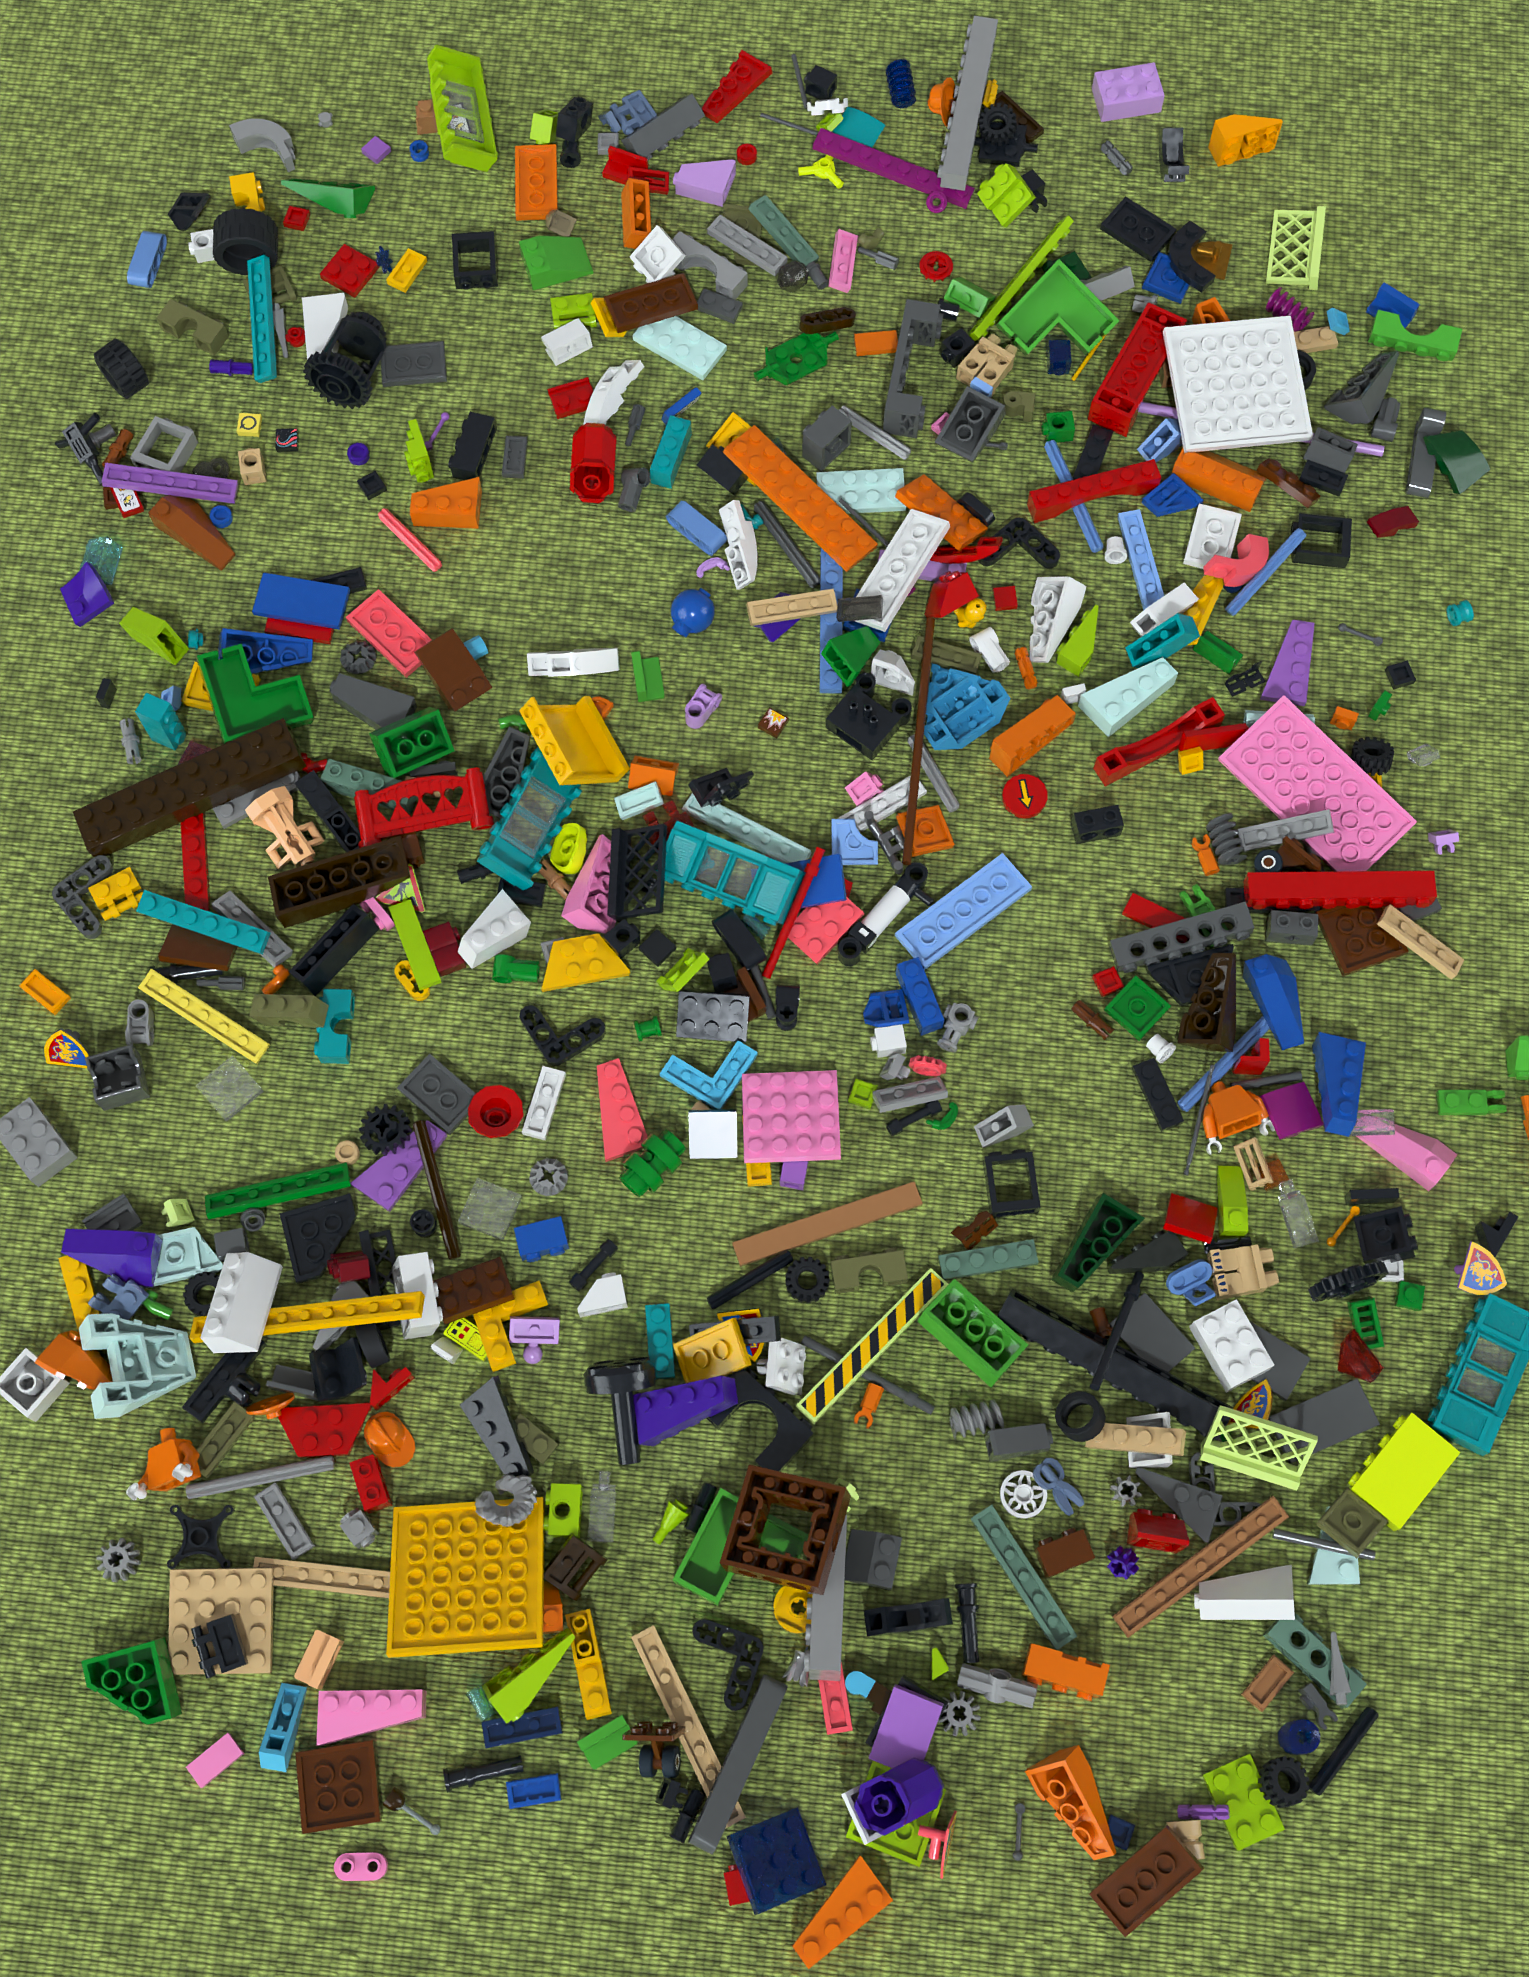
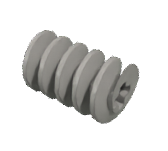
M990 1400L989 1406L985 1402H980L979 1409L975 1404H970L969 1411L966 1406L960 1407V1413L956 1408H951L950 1426L955 1440L957 1432H960L962 1437L966 1438L967 1430H970L971 1434L976 1436V1428H979L982 1434H985L986 1426H989L991 1430H995L996 1424H999L1001 1429L1004 1428L1002 1413L995 1400Z

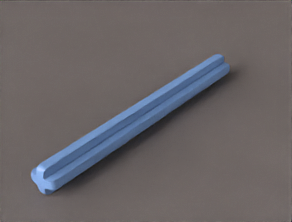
M1047 441L1044 448L1060 483L1073 480L1056 441ZM1082 503L1073 507V512L1093 553L1101 551L1103 543L1085 504Z
M1264 1016L1234 1044L1233 1052H1226L1215 1064L1210 1089L1213 1084L1218 1082L1237 1063L1240 1056H1244L1259 1038L1270 1029ZM1210 1071L1178 1101L1177 1104L1180 1109L1188 1112L1203 1097Z

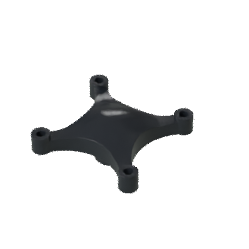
M172 1505L170 1512L179 1519L183 1528V1542L177 1555L173 1559L168 1560L167 1567L169 1569H176L183 1559L195 1554H204L216 1559L220 1563L221 1568H231L232 1561L223 1555L219 1546V1531L223 1521L235 1512L234 1506L226 1505L223 1511L215 1517L199 1520L186 1515L180 1505Z

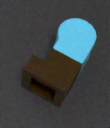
M859 1671L849 1673L845 1679L846 1690L850 1694L861 1695L872 1702L874 1705L871 1711L880 1716L892 1691Z

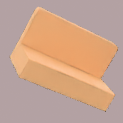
M315 1630L294 1678L311 1687L322 1690L344 1641L320 1630Z

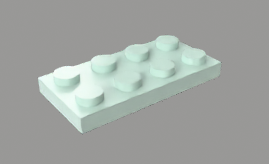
M677 316L641 326L633 334L635 342L701 380L706 378L727 351V345Z
M903 468L816 472L817 485L847 514L851 513L839 502L841 498L857 513L906 511V506L895 497L897 490L904 487Z

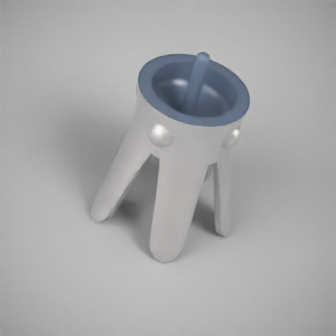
M795 1650L793 1661L782 1678L786 1677V1681H790L792 1678L794 1681L800 1679V1686L804 1687L806 1685L808 1687L809 1672H804L805 1651Z

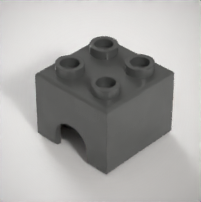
M132 1044L85 1057L87 1069L92 1076L95 1086L92 1089L94 1100L103 1111L150 1098L141 1056Z

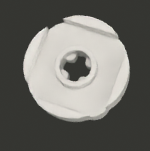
M839 98L817 100L815 105H811V101L807 102V111H811V115H822L824 110L831 109L832 113H842L845 111V107H848V98H844L843 102H840Z

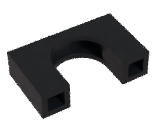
M747 1367L745 1370L741 1369L734 1372L730 1377L735 1378L738 1404L706 1419L719 1430L735 1411L744 1405L759 1404L768 1408L777 1420L778 1430L773 1441L756 1458L755 1465L782 1472L811 1440L814 1434L811 1431L813 1427L803 1417L799 1420L792 1414L795 1410L786 1401L780 1403L774 1397L776 1393L772 1388L765 1385L762 1386L756 1381L758 1376L750 1368Z

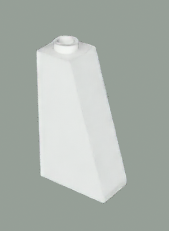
M345 293L302 298L307 360L316 351L322 352L337 322L347 315L348 304ZM336 341L332 349L333 353H338L340 345L338 341Z
M1292 1565L1199 1582V1593H1194L1195 1609H1200L1201 1620H1295Z

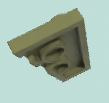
M723 204L726 219L758 239L761 238L762 224L749 211V206ZM733 250L736 264L756 266V264Z

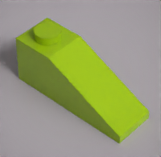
M1217 1166L1219 1237L1240 1238V1236H1245L1248 1232V1206L1243 1171L1241 1166Z

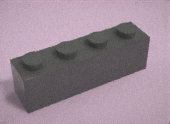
M693 93L682 97L621 141L628 152L649 160L653 157L652 152L655 150L660 152L668 147V141L672 138L675 141L685 135L684 130L688 127L691 130L701 123L699 120L705 114Z

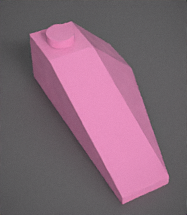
M603 834L599 835L566 898L561 916L577 928L606 934L615 927L616 921L607 916L611 841Z

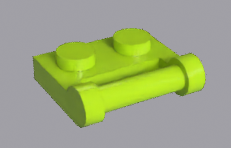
M592 293L550 298L554 330L575 320L572 318H580L579 320L584 326L597 327L595 312L591 306L593 300Z
M687 948L683 952L684 956L664 976H660L656 982L666 991L679 992L709 960L708 956L704 952H696Z

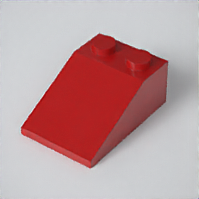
M1137 1509V1512L1130 1514L1127 1545L1171 1553H1178L1189 1546L1184 1520L1177 1519V1515L1162 1513V1517L1152 1515L1151 1510Z

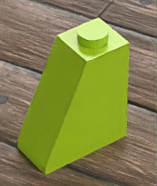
M132 607L119 622L133 639L173 665H177L189 650L187 645L165 620L135 607Z

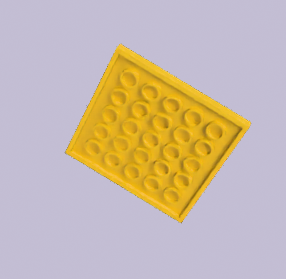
M536 1497L537 1503H534L533 1511H531L526 1520L509 1527L494 1525L476 1513L475 1502L393 1507L386 1648L388 1658L543 1647L545 1510L543 1497ZM514 1499L494 1501L499 1506H507Z

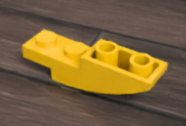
M586 1609L566 1614L567 1627L575 1636L571 1643L586 1720L610 1715L612 1711L591 1610Z

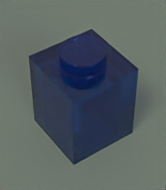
M1049 340L1046 351L1047 373L1058 376L1069 374L1072 363L1070 340Z

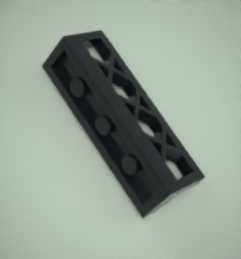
M369 1230L359 1232L362 1252L367 1255L369 1261L370 1278L367 1279L371 1297L382 1296L383 1289L388 1282L394 1285V1281L390 1279L392 1277V1270L385 1276L378 1269L383 1259L391 1262L392 1267L396 1261L391 1230L370 1233ZM386 1237L388 1245L383 1253L374 1248L373 1240ZM388 1251L390 1253V1258L386 1256ZM380 1277H382L383 1279H385L382 1284H381ZM400 1320L376 1323V1326L380 1330L401 1326Z

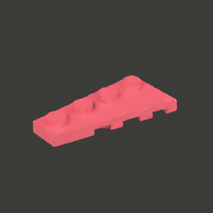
M619 1058L597 1065L605 1162L643 1149L641 1143L648 1137Z

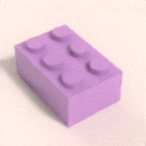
M1155 62L1094 73L1092 92L1101 122L1161 112L1165 95Z

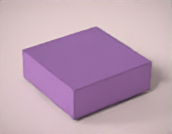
M374 136L361 148L362 154L378 164L391 152V148Z

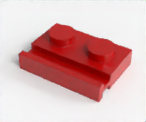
M588 377L547 389L557 419L586 411L593 393Z

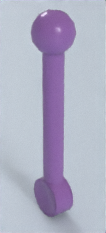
M447 412L441 414V420L429 441L424 443L427 451L433 448L432 443L444 422L449 419Z

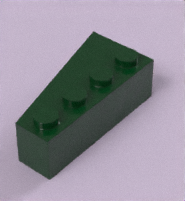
M1102 1193L1095 1199L1051 1280L1070 1292L1075 1291L1145 1218L1105 1193Z

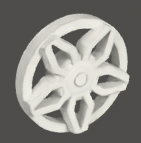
M1025 1470L1013 1472L1006 1477L1001 1485V1503L1004 1509L1014 1517L1021 1519L1034 1517L1046 1504L1047 1490L1042 1489L1040 1486L1030 1487V1477L1034 1478L1033 1472ZM1020 1475L1018 1485L1008 1482L1013 1477ZM1024 1475H1026L1027 1484H1022ZM1005 1486L1014 1487V1492H1010ZM1033 1490H1040L1042 1493L1034 1495ZM1004 1491L1009 1496H1013V1498L1009 1500L1008 1504L1005 1501ZM1043 1496L1041 1505L1037 1509L1036 1502L1032 1499H1038ZM1016 1501L1018 1505L1011 1509L1012 1502ZM1027 1504H1032L1033 1512L1027 1508ZM1021 1505H1023V1509L1028 1514H1020L1015 1511L1019 1510Z

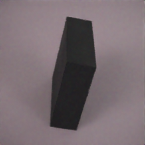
M656 929L639 946V950L659 967L676 950V945Z

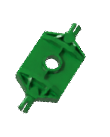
M834 331L822 337L818 333H802L769 351L768 347H766V366L753 373L756 381L768 376L784 385H789L826 366L828 345L839 340L838 334ZM796 357L802 361L796 364L792 363L791 359Z

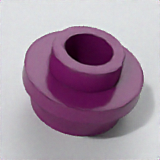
M934 191L927 197L926 205L931 212L940 213L947 206V198L942 192ZM935 199L941 200V204L939 206L933 205V201Z

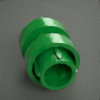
M667 1129L662 1131L658 1137L651 1133L641 1143L645 1151L640 1156L632 1153L623 1162L626 1170L620 1175L619 1179L639 1198L647 1190L655 1193L664 1183L660 1176L665 1171L673 1174L682 1164L679 1157L686 1147Z

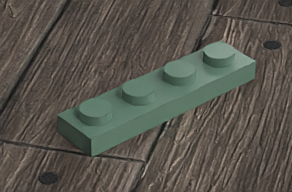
M766 195L750 204L749 211L801 271H804L809 263L818 261L819 256Z
M1034 1239L938 1255L941 1276L944 1280L1038 1265L1039 1263Z

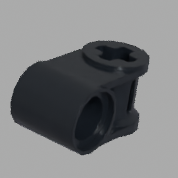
M776 984V1024L783 1031H791L797 1024L800 985ZM789 1015V1019H785L784 1016Z

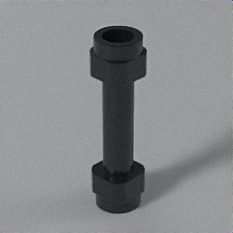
M938 1100L927 1102L925 1107L899 1120L897 1118L890 1120V1122L885 1124L891 1136L898 1135L903 1132V1128L928 1115L931 1117L937 1115L942 1111V1107Z
M607 1239L599 1247L600 1251L579 1274L576 1272L572 1276L569 1284L578 1292L588 1284L586 1280L607 1257L611 1258L618 1250V1247L611 1240Z

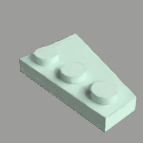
M1321 1529L1319 1535L1321 1539L1336 1542ZM1317 1548L1307 1585L1360 1584L1358 1558Z

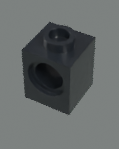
M815 65L813 70L809 71L804 79L806 94L819 100L830 99L837 89V74Z
M960 328L942 341L940 355L946 363L955 368L975 347V342Z
M624 919L607 932L603 939L617 956L622 959L640 944V931L633 923L629 924ZM621 935H627L630 937L625 942H621L618 940V938Z
M729 953L716 954L710 957L707 965L714 991L724 992L738 988Z

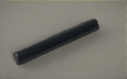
M788 1250L781 1252L708 1296L707 1302L712 1309L718 1308L792 1263L793 1256Z
M1366 1707L1311 1781L1309 1789L1314 1794L1322 1795L1379 1717V1714L1373 1708Z

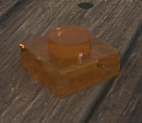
M1280 1159L1267 1163L1274 1182L1265 1184L1264 1188L1266 1191L1290 1181ZM1261 1166L1258 1167L1262 1178H1265Z

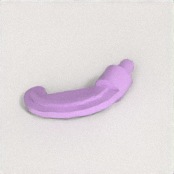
M719 557L710 558L698 567L697 576L702 578L704 576L703 572L716 566L727 571L730 570V567L727 566L726 561Z

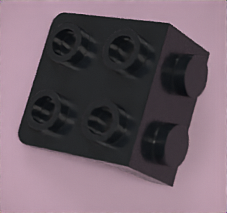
M724 768L694 779L688 786L701 808L708 805L714 807L726 798L732 800L741 794L740 790L750 784L749 780L754 776V773L749 771L732 777L728 769Z

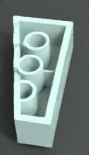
M1162 657L1081 694L1078 707L1109 737L1171 688L1176 681L1178 672Z

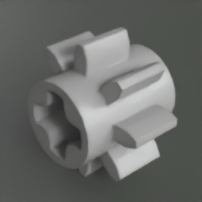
M1130 1475L1125 1481L1117 1477L1116 1482L1118 1486H1110V1490L1115 1491V1495L1111 1500L1117 1499L1120 1501V1507H1123L1126 1502L1134 1506L1135 1501L1133 1498L1142 1496L1141 1493L1137 1492V1487L1140 1483L1134 1484L1131 1482ZM1123 1487L1125 1489L1129 1487L1131 1490L1128 1495H1122L1120 1491Z

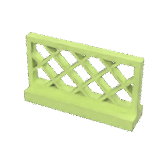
M1317 206V211L1274 210L1266 284L1309 285V290L1318 289L1326 206ZM1278 217L1288 218L1290 222L1283 226L1278 222ZM1302 218H1312V222L1305 227L1299 221ZM1295 224L1300 230L1292 235L1287 229ZM1284 233L1288 239L1280 243L1276 237ZM1302 234L1310 238L1304 244L1297 239ZM1291 242L1298 247L1293 252L1285 248ZM1281 250L1286 257L1278 261L1274 255ZM1303 251L1308 257L1300 262L1295 256ZM1291 259L1296 266L1288 270L1283 264ZM1278 268L1285 273L1281 277H1271L1272 272ZM1301 269L1306 276L1305 278L1295 277L1293 273Z
M1220 1405L1207 1436L1202 1440L1200 1460L1297 1491L1300 1485V1477L1315 1448L1318 1436ZM1222 1416L1233 1418L1236 1423L1224 1426L1221 1421ZM1256 1425L1260 1430L1249 1434L1245 1426ZM1240 1428L1244 1436L1232 1439L1229 1432ZM1278 1432L1283 1434L1284 1438L1273 1441L1269 1434ZM1224 1434L1227 1441L1220 1442L1214 1440L1213 1437ZM1264 1436L1268 1443L1257 1447L1253 1439ZM1303 1440L1309 1442L1306 1447L1297 1449L1293 1442ZM1248 1442L1252 1449L1245 1450L1236 1445ZM1289 1444L1292 1451L1280 1454L1277 1447ZM1272 1449L1276 1456L1270 1458L1261 1455V1452ZM1296 1457L1299 1465L1295 1466L1286 1463L1285 1460Z

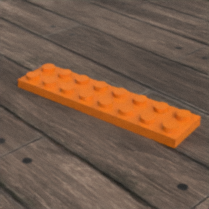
M755 425L724 448L723 453L846 572L876 549L878 543Z

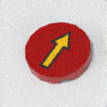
M1019 774L1012 777L1006 782L1002 792V802L1005 809L1018 818L1029 819L1037 816L1044 809L1048 800V791L1045 784L1038 777L1030 774Z

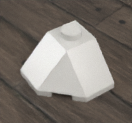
M880 649L873 658L871 674L875 677L876 684L913 696L915 681L902 657L893 651Z

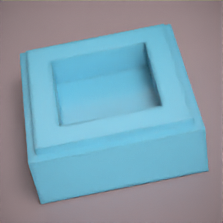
M1335 308L1326 311L1330 330L1342 335L1350 332L1346 313Z

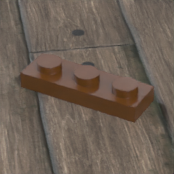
M1268 458L1263 461L1256 470L1307 508L1317 503L1321 497L1312 486L1305 485L1296 474L1286 471L1274 459Z

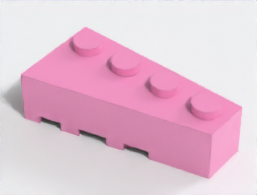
M422 1689L319 1691L316 1745L324 1746L426 1718L427 1691Z

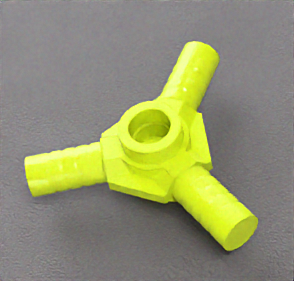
M829 155L815 162L813 166L798 167L799 176L814 174L822 179H829L838 189L844 184L835 174L834 161H832L834 157Z

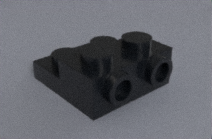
M1402 1206L1353 1217L1365 1264L1389 1259L1393 1263L1415 1258L1414 1250L1419 1249L1415 1235L1410 1236L1409 1228H1413L1410 1213L1405 1214Z

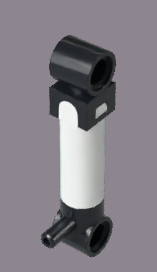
M914 862L908 865L905 873L861 922L858 921L848 932V937L841 940L838 947V959L841 964L850 967L856 965L860 961L861 951L866 954L873 947L877 937L914 896L927 906L933 904L934 899L922 890L926 886L928 870L924 864ZM918 874L921 876V879L914 880L910 876ZM851 948L856 953L847 955L844 953V950Z

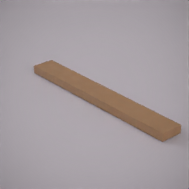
M911 1182L732 1242L741 1267L780 1254L785 1250L789 1251L922 1206L923 1203L915 1182Z
M1271 1496L1113 1614L1112 1618L1125 1636L1129 1638L1197 1587L1199 1582L1205 1581L1289 1518L1288 1514L1277 1499Z

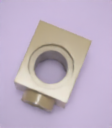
M248 448L244 451H238L240 474L244 484L250 485L267 482L264 459L260 448Z

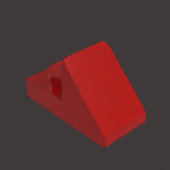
M406 1367L402 1370L400 1368L395 1370L389 1376L390 1380L387 1383L373 1369L370 1404L376 1411L415 1379Z

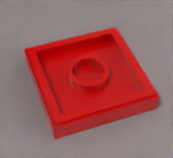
M1171 1193L1163 1229L1210 1244L1213 1238L1218 1208Z

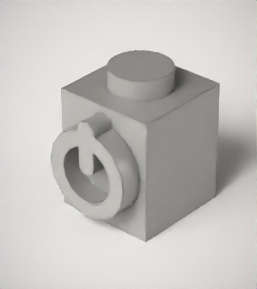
M358 1508L348 1512L340 1520L341 1529L358 1549L369 1546L375 1541V1536L379 1534L367 1515Z

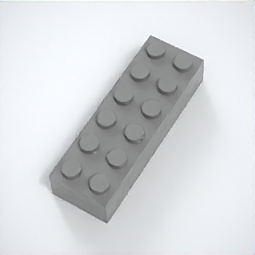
M847 1515L845 1516L824 1595L808 1592V1594H813L812 1598H807V1619L811 1620V1624H806L805 1640L806 1645L810 1646V1650H805L804 1672H809V1680L840 1681Z

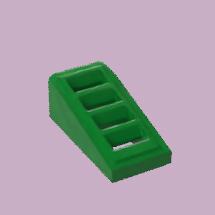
M1364 1297L1347 1301L1359 1351L1384 1347L1375 1298ZM1367 1306L1368 1310L1358 1312L1357 1307ZM1370 1315L1371 1320L1360 1322L1359 1317ZM1373 1326V1330L1363 1332L1361 1330L1362 1327ZM1375 1335L1376 1340L1364 1342L1363 1337Z

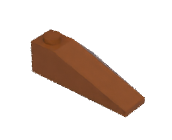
M172 495L164 496L148 512L155 527L222 571L234 558V551L200 505L192 499Z

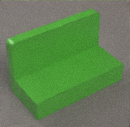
M962 277L952 279L944 299L960 305V308L981 318L989 302L993 301L996 296Z
M640 651L631 652L638 702L664 699L659 658L641 659Z
M624 1715L617 1717L577 1741L592 1769L599 1768L638 1744V1741L623 1740V1734L630 1730Z

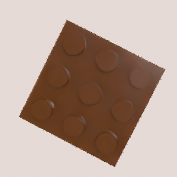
M1336 906L1335 908L1323 909L1315 913L1318 914V925L1342 976L1395 959L1409 952L1407 946L1377 925L1387 906L1380 908L1359 906L1353 909L1346 908V906Z
M374 1740L295 1752L302 1834L382 1822Z

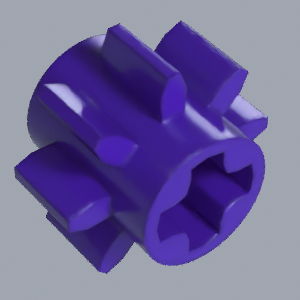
M1120 1545L1107 1556L1111 1560L1107 1568H1110L1115 1577H1124L1127 1580L1131 1574L1134 1575L1139 1570V1567L1135 1565L1139 1557L1132 1551V1548L1123 1549Z

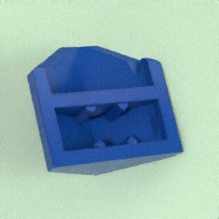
M903 990L871 993L863 1011L865 1024L875 1027L908 1024L909 1016Z

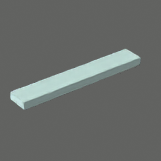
M693 793L682 808L683 813L784 864L807 860L811 855L810 849L721 804L714 807L708 805L701 808Z

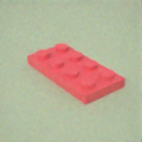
M379 589L346 616L347 622L406 678L421 666L414 651L429 643L432 639Z

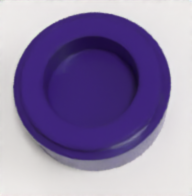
M354 443L347 450L348 459L353 465H364L370 458L368 447L363 443Z

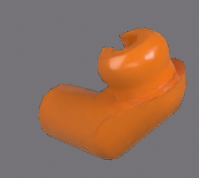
M282 964L277 965L273 969V973L276 976L262 988V992L264 994L276 993L289 977L288 968L285 969V966Z

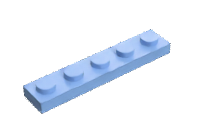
M1138 509L1118 513L1117 518L1144 611L1162 598L1164 593L1141 511Z

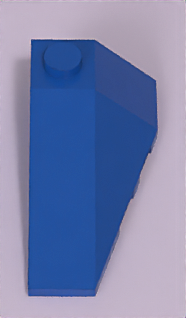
M222 628L220 633L218 660L222 659L221 652L223 648L242 644L251 674L310 663L312 661L313 639Z
M1268 954L1246 960L1243 978L1280 1049L1285 1050L1304 1044L1296 977L1287 961Z

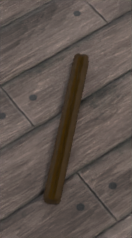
M419 1120L413 1123V1129L449 1260H454L461 1257V1252L426 1122Z

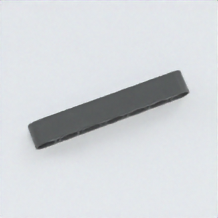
M766 1674L763 1675L688 1843L711 1855L714 1853L788 1685Z

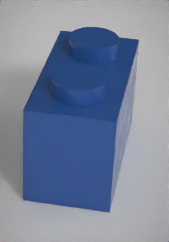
M561 1216L514 1228L522 1261L535 1262L540 1260L541 1256L548 1254L558 1256L564 1254L565 1250L569 1249Z

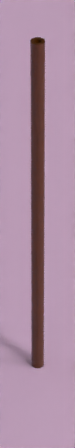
M931 617L926 619L902 858L904 865H911L935 627V619Z

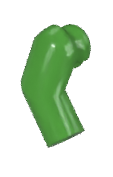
M513 714L498 718L501 729L517 726L522 733L530 731L520 715Z

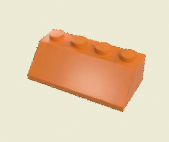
M1183 448L1171 475L1175 473L1189 487L1248 512H1251L1267 479L1258 471L1213 452L1184 453Z

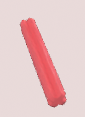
M383 508L378 513L379 519L432 571L436 572L442 567L441 561L388 509Z

